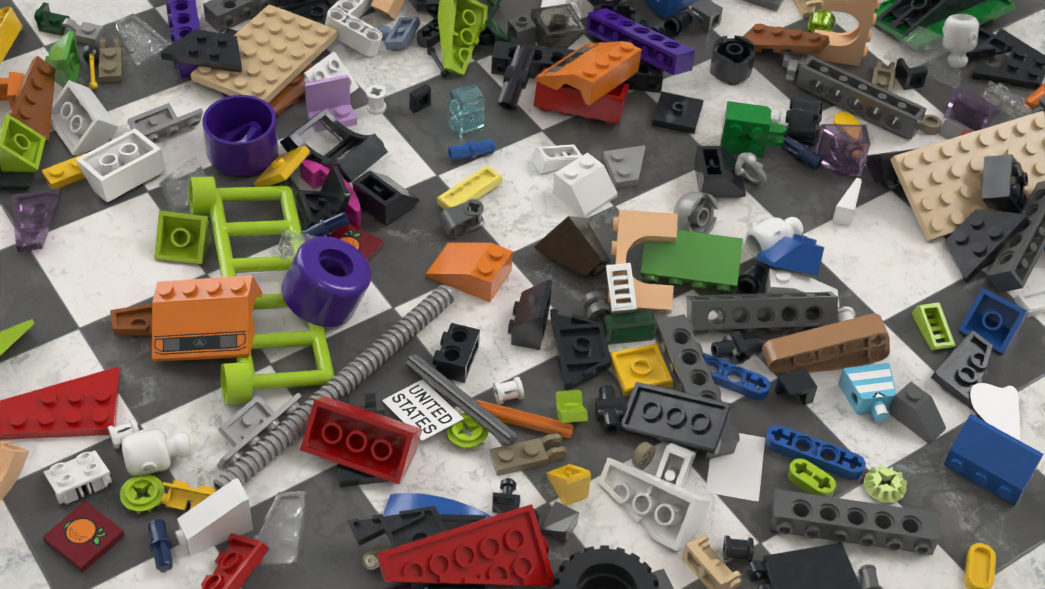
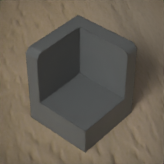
M699 0L692 5L691 10L703 17L701 30L709 33L720 25L723 12L721 6L710 0Z

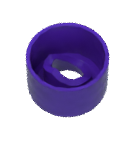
M234 95L222 98L207 108L202 118L206 154L209 162L215 169L230 176H252L266 170L277 158L279 145L276 114L271 105L266 101L249 95Z
M321 236L311 238L299 247L282 281V296L291 311L301 319L322 327L340 326L352 318L371 281V269L363 254L351 244L334 237Z

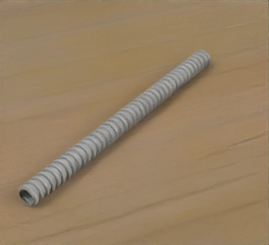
M438 286L432 294L423 299L406 316L402 317L396 325H393L375 343H372L369 348H366L364 352L359 354L353 362H350L348 366L331 378V381L322 386L320 391H316L303 405H300L297 410H294L291 415L274 427V430H271L268 436L265 435L262 441H258L256 446H252L250 451L245 452L244 457L238 458V462L235 461L231 467H228L225 472L219 475V478H215L213 484L216 491L236 478L239 479L242 486L245 485V482H249L251 477L257 475V472L263 469V466H267L269 461H273L275 456L280 455L281 451H284L287 446H290L293 441L298 439V436L304 434L314 399L326 396L338 400V396H347L350 391L355 389V386L360 385L366 377H369L382 363H385L388 358L392 357L398 349H401L404 344L408 343L414 335H417L419 331L424 329V326H427L429 322L433 321L434 318L455 301L453 292L447 286Z

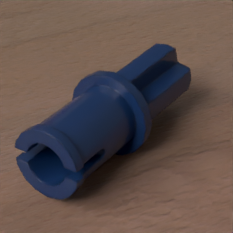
M788 136L784 138V143L781 147L796 156V160H802L815 170L820 167L823 162L822 156L808 149V145H802Z
M341 212L326 220L320 219V222L301 229V233L305 241L324 235L328 237L331 232L347 226L349 220L347 215Z
M155 519L148 523L149 526H147L151 539L149 550L154 555L156 569L160 570L161 573H166L167 570L173 568L170 551L172 542L168 539L165 521Z

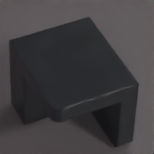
M898 58L894 70L896 71L895 77L903 90L923 87L928 73L925 66L909 68L903 58Z
M806 368L778 376L775 387L777 395L787 393L790 398L799 396L804 405L813 403L817 391V385Z

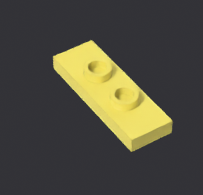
M486 165L437 197V204L445 210L465 203L468 200H477L503 182V177Z

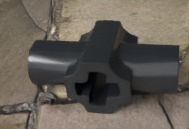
M734 331L725 336L722 341L713 342L711 344V353L716 358L729 357L735 365L743 364L751 358L752 354L762 352L763 342L760 337L745 339L739 331Z
M604 385L599 388V399H596L595 402L596 420L603 421V429L607 434H616L620 431V421L624 416L623 399L616 398L615 388L611 385Z

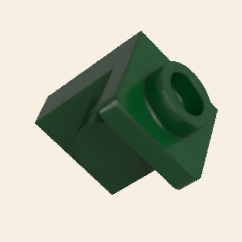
M43 2L34 15L38 31L60 36L64 34L67 28L62 26V23L66 18L70 19V16L50 12L49 4Z

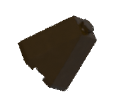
M566 217L534 246L537 251L584 276H599L606 270L605 266L610 262L586 218Z

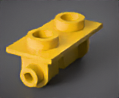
M173 480V484L163 482V485L169 490L168 493L162 495L161 503L165 504L167 508L186 511L188 501L192 502L190 507L192 509L215 493L216 489L202 485L199 486V489L189 488V483L179 480Z

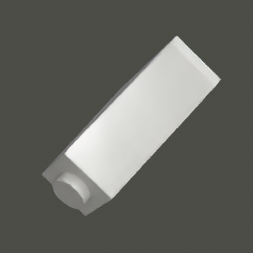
M239 479L232 480L177 519L179 530L175 531L180 546H186L189 554L193 555L227 541L231 533L242 535L252 531L253 525L249 498Z

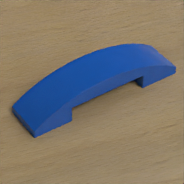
M419 493L390 494L383 516L399 514V511L435 506L439 514L486 515V518L492 517L477 508L452 499Z

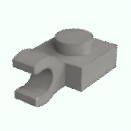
M66 18L62 23V26L67 27L64 35L68 31L74 30L76 42L96 46L104 33L103 26L82 22L81 25H78L69 18Z
M792 49L785 51L782 67L788 68L786 81H794L796 70H799L800 66L805 62L807 53H792Z

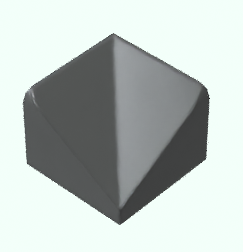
M556 501L541 528V532L566 543L578 524L579 512Z

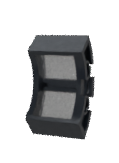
M327 108L315 114L280 141V144L287 152L306 145L310 150L309 155L305 158L306 160L319 163L328 168L338 166L343 179L348 183L355 180L388 153L383 141L375 133L363 135L348 129Z

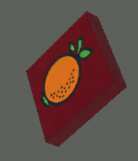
M350 221L347 226L335 230L328 236L351 244L363 254L367 262L384 247V241Z
M84 501L43 536V540L83 573L119 542L125 534L124 530L87 501Z

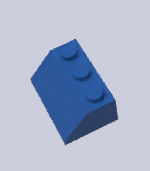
M970 414L953 443L944 465L955 473H959L975 482L978 486L984 487L998 495L1001 499L1016 505L1029 485L1044 454Z

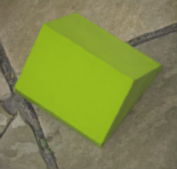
M9 114L4 115L0 129L1 171L36 172L39 168L46 138Z
M159 211L154 259L203 264L211 242L208 216Z

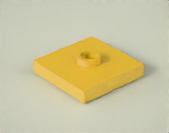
M304 145L279 155L253 184L255 187H265L285 181L309 155L310 150Z
M657 343L610 352L611 365L624 397L631 395L636 382L662 388L673 387L674 381Z

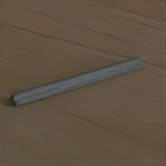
M417 354L408 357L406 364L411 370L506 446L515 444L518 436L513 430Z

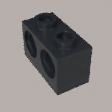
M451 323L448 332L444 331L442 334L440 351L436 350L434 353L433 365H436V370L447 379L465 383L480 345V329Z

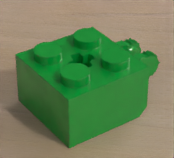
M727 101L720 146L728 153H752L756 157L763 158L766 145L782 146L784 143L783 136L787 129L781 124L771 123L772 110L768 106Z

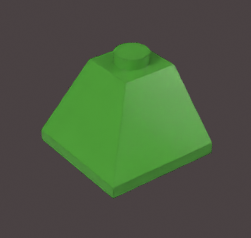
M74 30L68 31L51 47L49 56L45 58V62L56 69L55 82L63 88L69 80L77 83L81 67Z

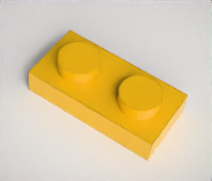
M85 154L42 170L43 177L52 191L86 178L76 162L77 158Z

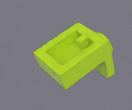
M580 390L556 392L557 418L561 423L588 421L587 410L583 407L582 392Z

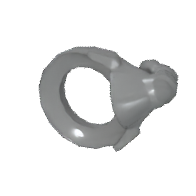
M741 153L738 155V160L735 164L736 176L743 174L748 181L756 185H762L767 180V176L762 169L763 165L756 162V155L752 153ZM746 169L754 171L758 175L759 180L751 178L747 174Z

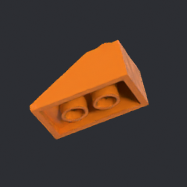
M447 243L426 272V277L491 302L512 271L513 251L493 243Z

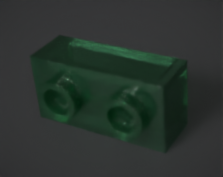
M653 311L604 316L603 325L608 345L654 340L653 331L656 321Z

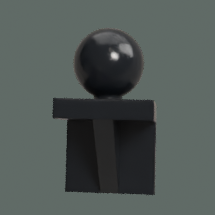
M505 478L501 480L500 489L502 493L493 492L492 512L501 514L520 508V495L513 494L517 485L513 479ZM534 509L537 521L539 522V513Z

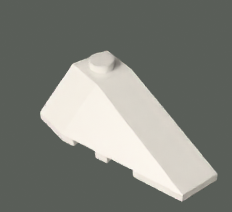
M607 458L598 482L619 504H622L632 514L631 517L637 523H641L649 531L648 534L655 541L677 552H680L700 529L711 503L710 500L612 458Z

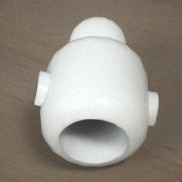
M954 14L945 21L943 26V45L945 49L951 52L947 60L951 67H965L968 62L966 53L973 51L977 46L979 22L972 15Z
M776 217L767 220L763 218L757 223L752 224L753 226L746 233L745 241L749 252L756 258L757 254L771 248L784 236L793 237V233L801 235L803 225L796 217H789L785 221Z
M160 429L141 430L125 436L122 440L124 462L131 476L165 471L171 465L170 457L178 456L185 458L191 454L188 435L184 432H179L171 438H166L165 433Z

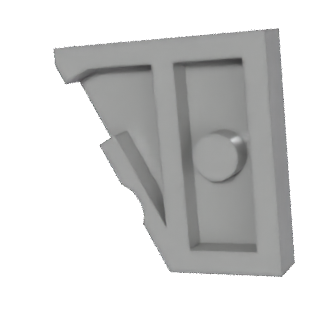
M645 145L603 152V160L616 189L638 185L645 154Z

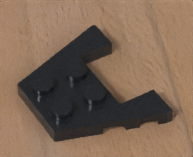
M1000 28L996 35L1013 44L1011 53L1001 69L979 62L973 72L972 79L980 80V77L989 78L992 83H998L999 80L1011 82V86L1037 90L1045 78V55Z
M435 506L399 511V514L390 516L380 514L373 515L371 519L359 520L355 518L348 520L359 546L383 534H387L393 548L448 531ZM397 582L384 589H425L430 583Z

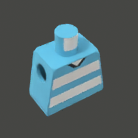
M883 363L843 368L839 387L854 411L859 415L872 413L876 422L887 420L889 418L888 411H890L896 395L890 364Z

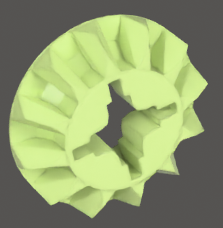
M882 464L878 468L871 467L864 478V487L867 493L875 500L883 503H894L901 500L907 490V481L902 478V472H895L893 466L889 469L884 468ZM891 480L890 486L888 484L880 485L881 481Z

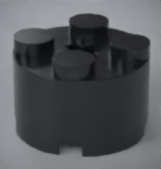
M728 35L722 36L715 41L713 46L710 73L723 81H727L729 85L735 86L739 82L748 79L752 74L756 51L754 50V44L745 37L734 35V38H727Z
M791 97L790 110L786 112L785 123H788V127H786L787 131L784 138L788 136L800 143L816 144L820 131L819 124L822 120L823 102L814 99Z

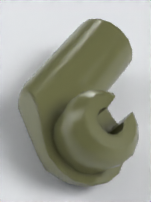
M374 546L363 556L362 562L364 567L369 570L378 568L380 565L376 553L391 549L393 546Z

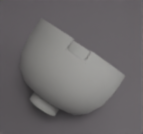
M690 192L683 195L676 203L673 212L678 214L677 229L709 234L717 220V217H714V209L718 210L716 199L712 195L703 192Z

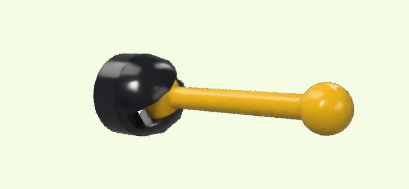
M87 45L82 49V57L85 62L90 63L91 82L89 83V88L95 90L98 84L95 82L94 63L99 61L100 49L95 45Z

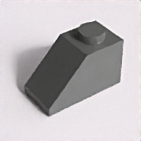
M910 382L895 395L889 414L928 444H931L945 431L946 426L932 396L917 385Z

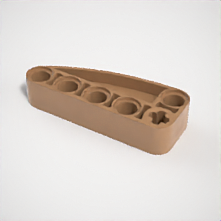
M874 313L769 340L762 346V351L771 372L790 373L806 368L808 373L841 370L843 368L882 361L889 356L890 338L881 316Z

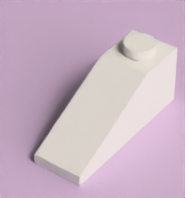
M784 269L769 270L765 294L833 292L838 296L837 289L797 271Z

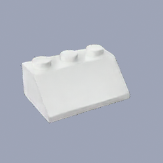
M70 80L52 104L51 125L72 155L78 156L106 144L119 127L90 88Z
M133 129L76 159L78 166L94 192L106 202L166 171L161 149L137 129Z

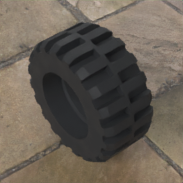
M600 545V549H594V546L584 548V553L577 551L570 555L569 561L564 560L559 566V571L554 575L552 589H659V581L655 574H651L652 568L646 562L641 563L639 561L640 557L636 554L631 553L629 555L625 553L623 548L617 547L615 550L609 549L608 545Z

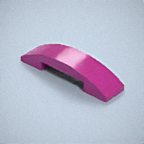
M304 159L300 164V177L314 190L323 186L330 168ZM344 180L346 188L350 192V200L343 212L351 223L361 227V209L358 197L348 182Z

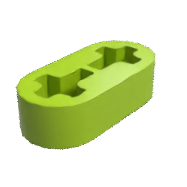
M795 459L791 462L788 478L793 484L808 494L832 497L836 487L834 478L805 459ZM822 485H825V486H827V487H824L823 489H821V488H819L818 486L821 487Z

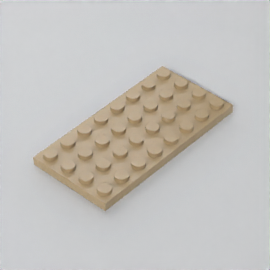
M1044 111L898 154L890 159L927 242L951 235L976 209L997 211L989 209L982 200L984 157L1012 154L1016 161L1020 162L1022 170L1028 175V185L1025 186L1024 192L1028 201L1036 184L1045 181Z

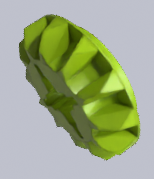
M466 413L460 414L464 418L463 420L446 428L448 440L452 441L454 447L461 446L463 450L467 447L476 449L479 444L484 445L485 439L488 437V431ZM463 426L469 432H472L471 437L467 436L466 433H463Z
M152 475L134 476L127 480L120 490L121 503L128 512L133 510L140 514L141 511L147 510L151 513L152 508L155 506L160 507L162 495L165 493L164 485L161 480ZM147 491V493H148V497H147V498H145V497H141L140 499L138 498V494H137V493L144 494V493Z

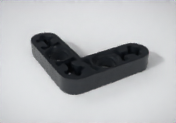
M438 16L418 30L417 43L420 47L429 48L440 41L439 29L435 28L439 27ZM487 25L481 31L478 44L487 46L495 41V35Z

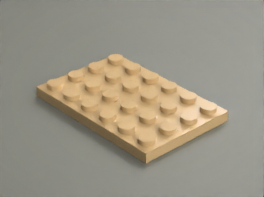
M268 5L234 35L237 36L242 73L199 66L191 73V79L194 82L229 96L249 95L269 103L339 37L338 30Z

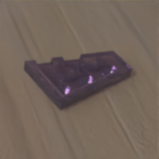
M60 188L12 195L15 242L18 253L43 249L62 196Z

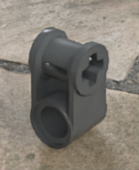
M472 199L452 208H447L439 214L438 222L451 239H456L464 234L479 230L484 225L482 217L484 212L483 203Z

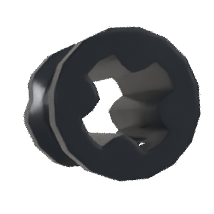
M725 535L723 560L738 558L746 559V562H752L754 553L753 538L748 537L747 540L731 539L730 536Z

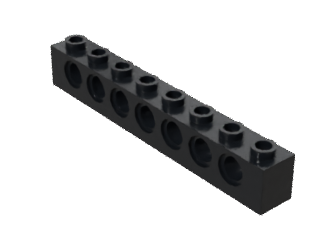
M495 41L491 74L505 75L508 65H511L517 45L522 44ZM528 45L535 50V56L529 70V78L535 79L545 68L553 66L575 50ZM640 59L638 72L623 83L629 84V90L661 93L664 70Z

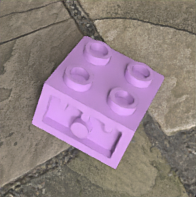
M348 75L305 83L308 120L327 108L345 127L357 125V117L351 106L350 79ZM319 121L312 126L314 134L327 131Z

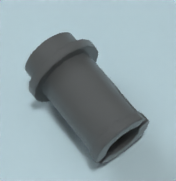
M863 565L861 569H858L862 589H883L879 585L874 565Z

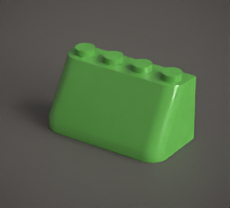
M677 230L675 243L646 241L643 247L640 276L645 277L644 281L658 283L659 280L668 281V284L674 286H682L683 283L692 284V287L696 289H707V286L716 287V291L731 292V289H735L738 283L743 238Z

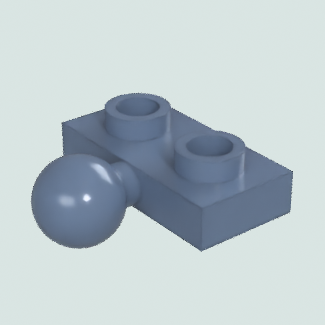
M400 17L393 29L386 25H382L377 29L382 33L381 41H385L386 49L401 50L407 47L421 23L418 17Z

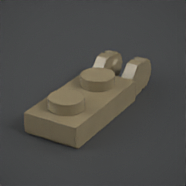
M114 36V48H107L106 37H100V83L122 81V49L119 36Z
M877 59L871 83L892 92L896 72L894 71L895 62H890L888 69L882 68V60Z
M557 433L546 435L542 439L537 438L515 443L514 445L490 449V457L498 476L545 466L550 462L565 458L568 453L566 448L562 446L556 448V446L562 443L561 435Z

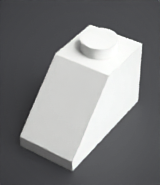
M674 443L668 444L655 477L683 488L697 452Z

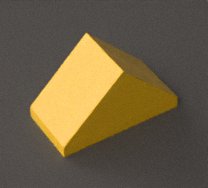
M568 464L546 472L548 480L563 505L567 506L588 498L591 480L590 470Z

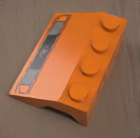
M624 41L585 44L537 75L535 81L555 90H558L566 83L580 90L585 103L590 106L638 72L642 49L630 42Z
M253 275L157 282L152 301V360L154 362L250 357L255 334L252 317L255 297H262L263 294Z

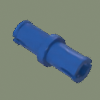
M492 139L480 142L467 141L463 145L448 146V156L451 161L466 157L473 159L477 155L494 153L495 151Z

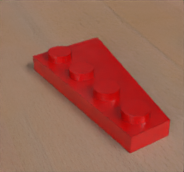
M231 533L227 539L230 545L226 552L218 554L214 561L217 567L212 575H206L201 583L202 589H240L254 568L262 562L269 548L261 541Z

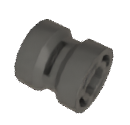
M592 291L584 296L582 303L585 310L588 311L587 316L589 320H596L604 324L612 318L611 307L607 304L608 301L604 292Z

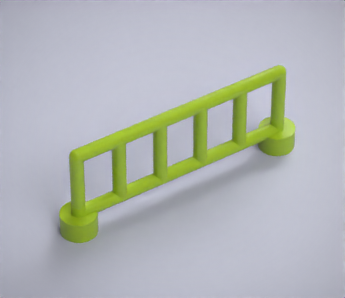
M213 176L189 178L188 196L190 212L193 215H210L221 277H234L236 273L287 271L299 247L304 243L293 191L289 186L216 188ZM280 200L284 220L226 223L222 203ZM288 234L292 256L233 258L229 237ZM282 293L262 294V297H255L253 310L289 308L283 299ZM307 322L308 331L254 334L252 349L312 345L317 370L255 374L251 354L250 357H236L237 363L221 365V392L224 405L247 404L252 400V390L325 385L328 381H331V378L335 375L324 327Z

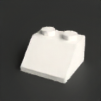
M589 153L584 154L554 173L553 194L584 218L615 199L618 195L604 165Z

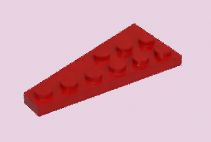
M114 367L0 400V440L110 435L108 427L116 426L121 375L120 367Z
M532 504L376 553L384 582L552 587L554 578Z

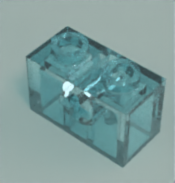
M475 83L450 91V101H448L450 117L448 118V124L459 137L483 130L485 96Z

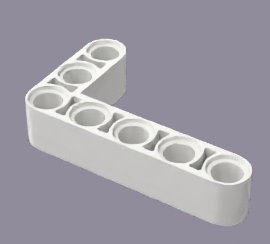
M339 0L328 10L325 25L338 30L339 37L337 40L366 56H376L379 52L382 33L359 19L372 7L371 3L373 0Z

